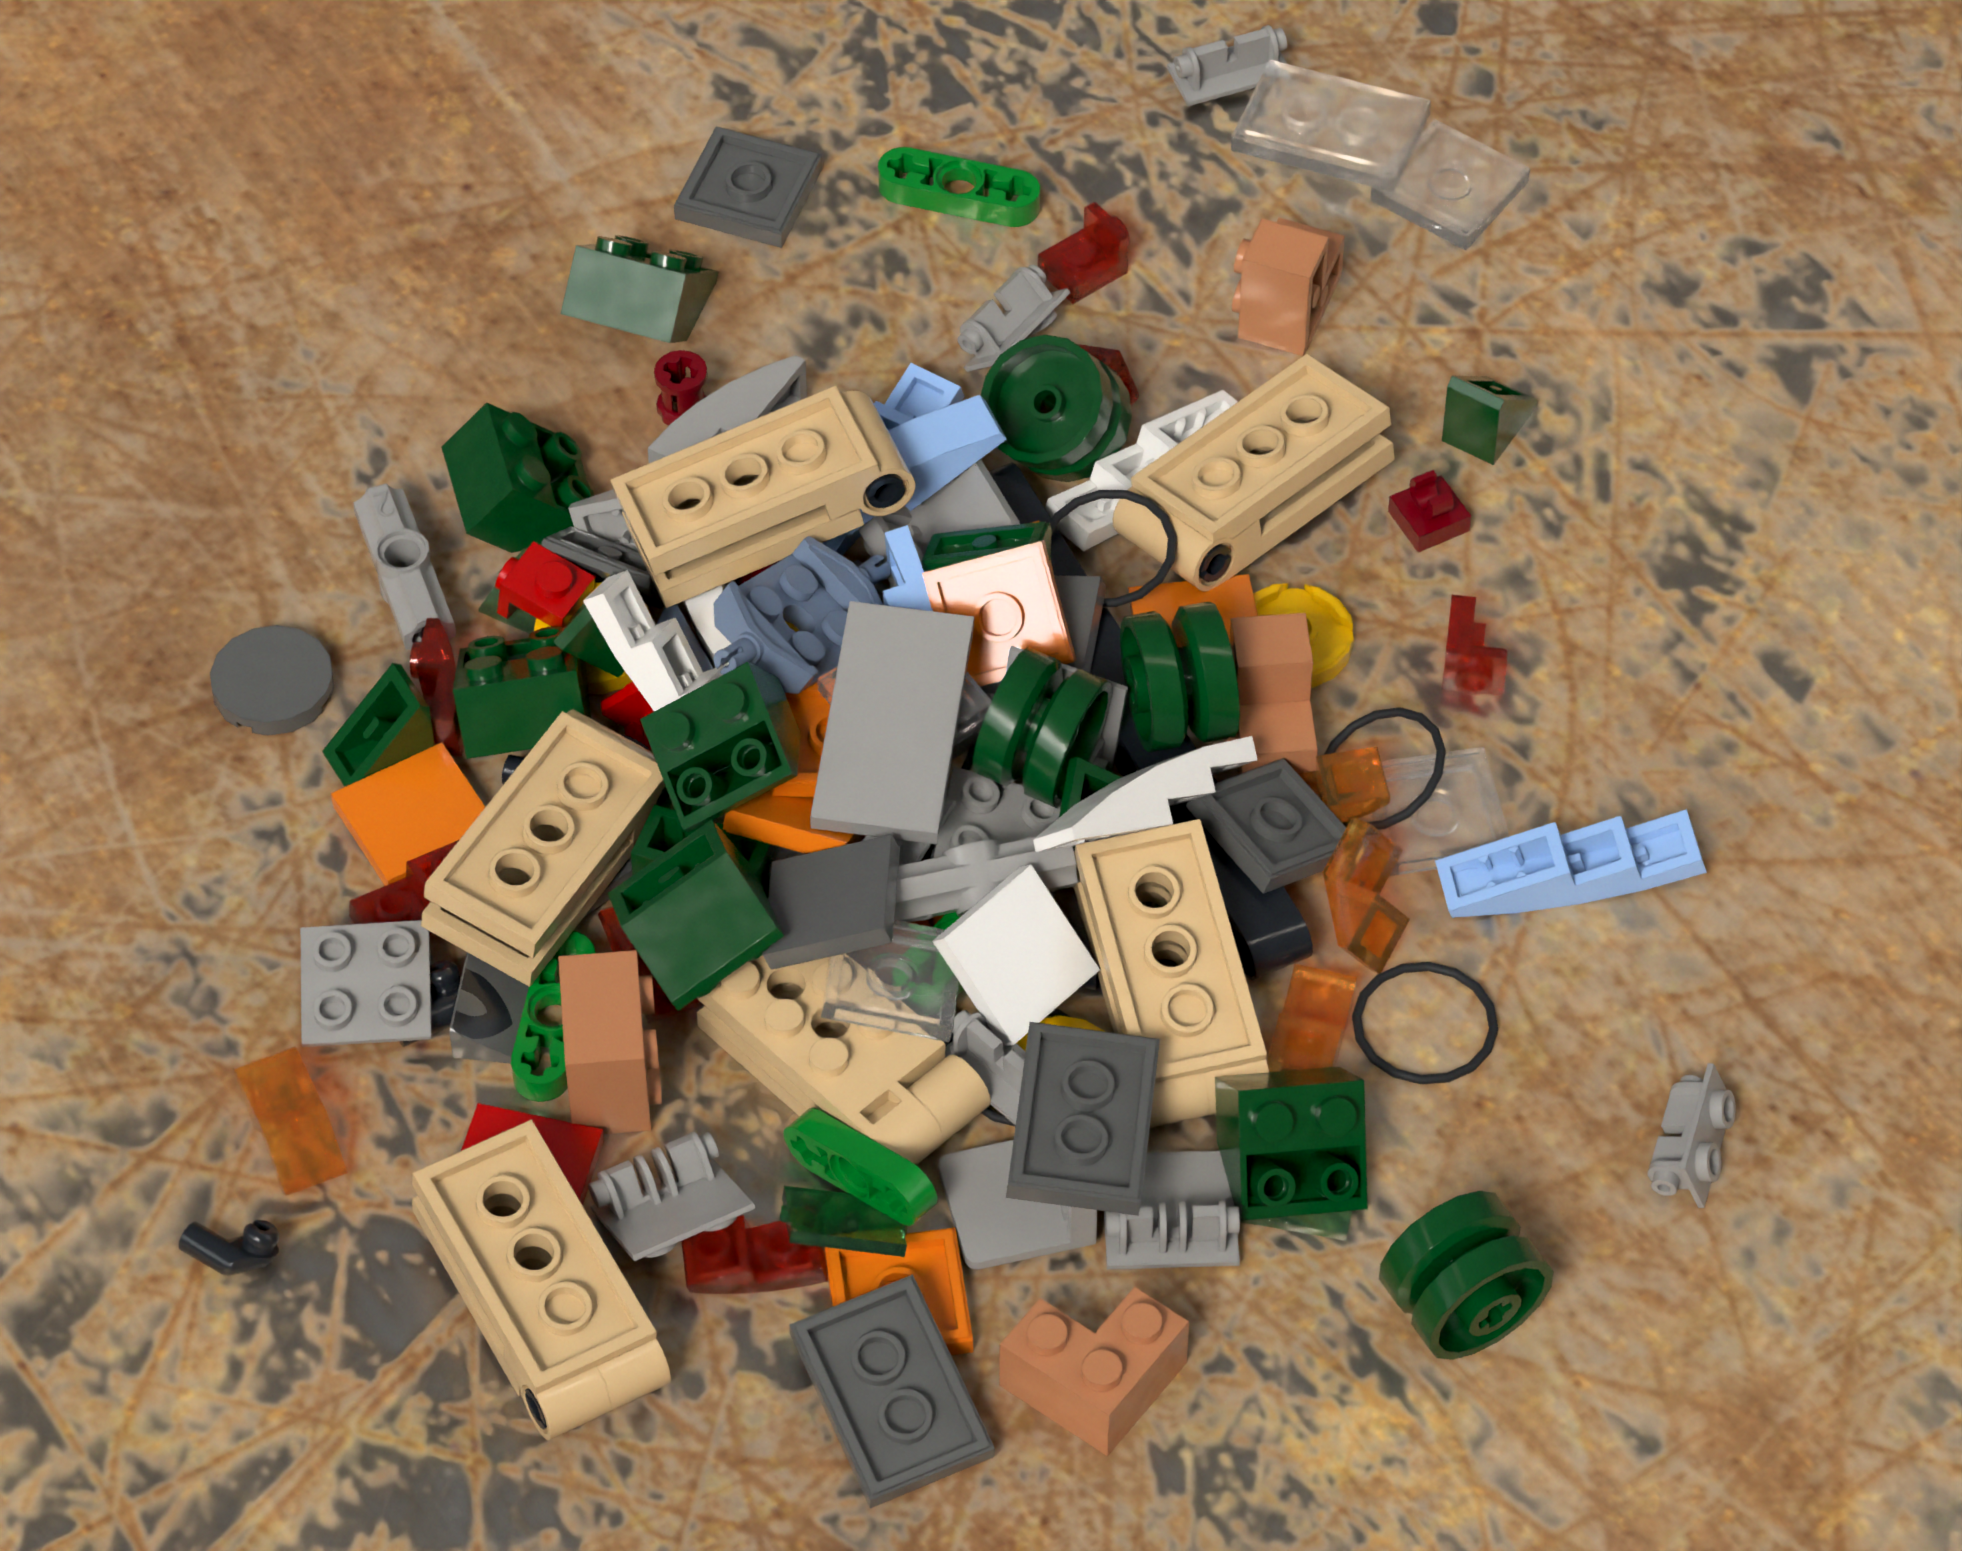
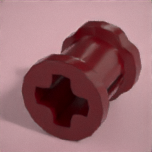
M685 350L672 351L663 355L655 364L654 378L656 385L661 389L656 403L657 413L661 416L663 423L668 426L697 402L707 397L703 391V386L708 376L705 361L696 353ZM686 367L690 369L691 378L686 377ZM673 401L677 402L678 412L674 411Z

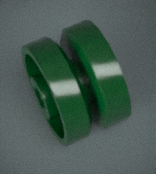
M1045 334L1020 340L1000 354L985 376L980 395L986 400L1006 437V440L996 448L1039 476L1061 482H1071L1091 477L1095 461L1120 451L1125 444L1132 419L1129 392L1115 370L1068 338Z
M1209 601L1180 606L1174 616L1171 628L1161 614L1156 611L1124 616L1120 628V650L1124 684L1128 687L1127 699L1130 713L1143 748L1150 753L1180 747L1187 733L1188 725L1191 732L1204 743L1234 738L1239 730V691L1229 637L1216 605Z
M1026 647L1018 654L1008 668L985 715L975 746L973 772L1004 786H1008L1023 774L1024 794L1058 809L1062 803L1069 759L1079 757L1089 762L1099 741L1111 703L1112 683L1082 669L1076 670L1063 680L1061 661L1033 648Z
M1479 1190L1456 1196L1434 1207L1412 1223L1396 1239L1380 1263L1379 1280L1404 1313L1412 1314L1411 1325L1436 1358L1458 1359L1473 1355L1499 1342L1526 1321L1541 1305L1552 1287L1554 1271L1528 1237L1519 1236L1520 1225L1496 1193Z

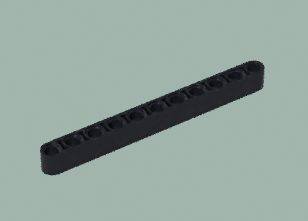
M1011 462L989 471L1020 524L1036 521H1046L1048 523L1051 520L1016 464ZM1056 527L1051 536L1050 553L1054 575L1087 576ZM1103 607L1090 673L1125 686L1121 663L1120 627L1109 609ZM1126 697L1115 758V766L1122 777L1163 760L1196 750V747L1186 733L1181 746L1178 748L1150 753L1146 751L1137 736ZM1212 774L1213 782L1217 783V780ZM1187 802L1171 806L1170 812L1173 824L1197 820L1186 807ZM1203 827L1245 975L1249 979L1254 980L1311 957L1313 944L1309 930L1285 888L1280 887L1263 894Z

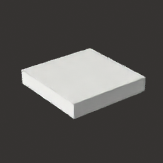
M1032 865L1022 866L1015 870L932 941L979 1013L986 1019V1023L993 1034L1003 1042V1047L1016 1044L1028 1033L1029 1022L1040 1023L1100 970Z

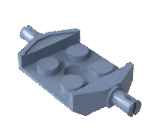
M808 536L803 539L791 555L738 586L734 581L729 583L713 603L715 627L731 643L715 653L713 661L716 669L729 662L720 671L724 675L742 664L750 662L778 677L784 693H801L837 670L849 602L883 605L874 585L889 577L891 572L890 564L886 561L879 567H875L882 562L884 557L873 555L861 565L856 566L852 561ZM785 621L792 623L799 631L795 632Z

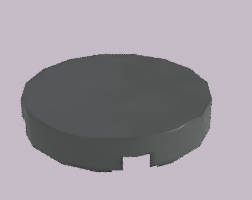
M279 625L253 628L232 638L217 653L210 671L214 705L224 719L238 727V722L243 726L251 727L252 733L267 736L293 732L313 722L323 712L322 705L327 701L328 696L331 699L335 688L330 655L320 641L300 629Z

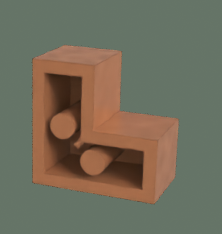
M1280 217L1277 222L1262 218L1252 240L1244 238L1241 241L1235 258L1234 272L1241 274V279L1238 282L1232 301V311L1239 313L1238 338L1304 356L1341 278L1345 236Z
M1306 613L1231 618L1230 646L1239 691L1240 719L1239 730L1236 736L1224 739V742L1252 736L1258 759L1257 761L1236 767L1238 775L1284 758L1309 787H1315L1318 749L1310 703L1313 658Z
M637 950L558 956L565 1068L572 1124L576 1123L603 1129V1134L651 1131L649 1105L662 1104L656 1029L643 1030L642 1015L655 1014L652 975L639 976Z
M1135 1286L1095 1333L1039 1298L999 1344V1386L1108 1457L1186 1365L1189 1321Z

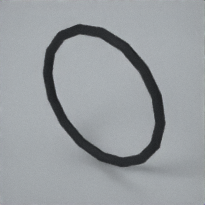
M1098 490L1074 498L1057 511L1049 521L1052 534L1060 520L1080 505L1098 499H1127L1147 507L1160 519L1168 538L1166 559L1152 580L1135 592L1117 598H1104L1103 607H1118L1142 599L1164 581L1175 561L1177 536L1169 516L1150 498L1128 490Z
M1401 707L1375 710L1351 722L1330 742L1318 764L1315 784L1317 796L1347 829L1358 832L1387 829L1411 817L1430 799L1443 775L1446 749L1439 728L1424 714ZM1403 717L1419 722L1431 733L1436 748L1434 772L1424 791L1406 809L1384 820L1360 823L1341 817L1329 805L1324 789L1327 767L1337 748L1355 730L1377 719Z
M1432 962L1400 964L1376 975L1359 993L1352 1014L1355 1040L1368 1060L1393 1078L1417 1084L1451 1082L1473 1072L1492 1052L1498 1032L1494 1004L1481 985L1456 968ZM1425 971L1455 978L1473 990L1486 1009L1489 1029L1483 1048L1468 1064L1448 1073L1420 1075L1395 1068L1376 1055L1364 1037L1361 1018L1367 998L1383 982L1403 973Z

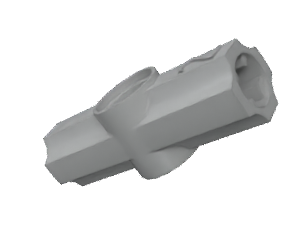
M387 483L368 488L365 494L354 502V513L378 574L381 596L390 606L405 649L419 651L422 655L442 650L444 644L456 636V628L430 561L428 541L418 530L403 489H394Z
M1026 837L1003 844H998V840L992 839L951 848L943 852L942 857L898 866L894 925L923 921L954 912L957 913L958 917H961L1022 866L1032 865L1049 892L1075 887L1078 879L1073 847L1035 852L1033 839L1036 837Z

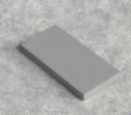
M854 601L849 602L810 816L812 829L874 837L892 834L894 839L938 845L974 631L973 616Z

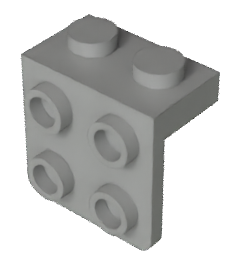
M980 459L913 510L901 508L889 515L875 516L858 530L865 540L864 547L871 556L881 555L884 557L879 564L882 565L887 561L884 533L908 525L921 562L932 535L936 533L1018 525L1020 523ZM890 572L887 578L890 582L889 589L897 586Z
M1014 1140L949 1153L942 1156L938 1163L940 1180L954 1227L956 1228L964 1261L972 1269L979 1270L1096 1244L1097 1210L1006 1198Z

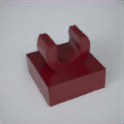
M1434 470L1412 478L1409 484L1410 488L1389 496V514L1418 553L1470 531L1471 514L1442 475L1437 476Z

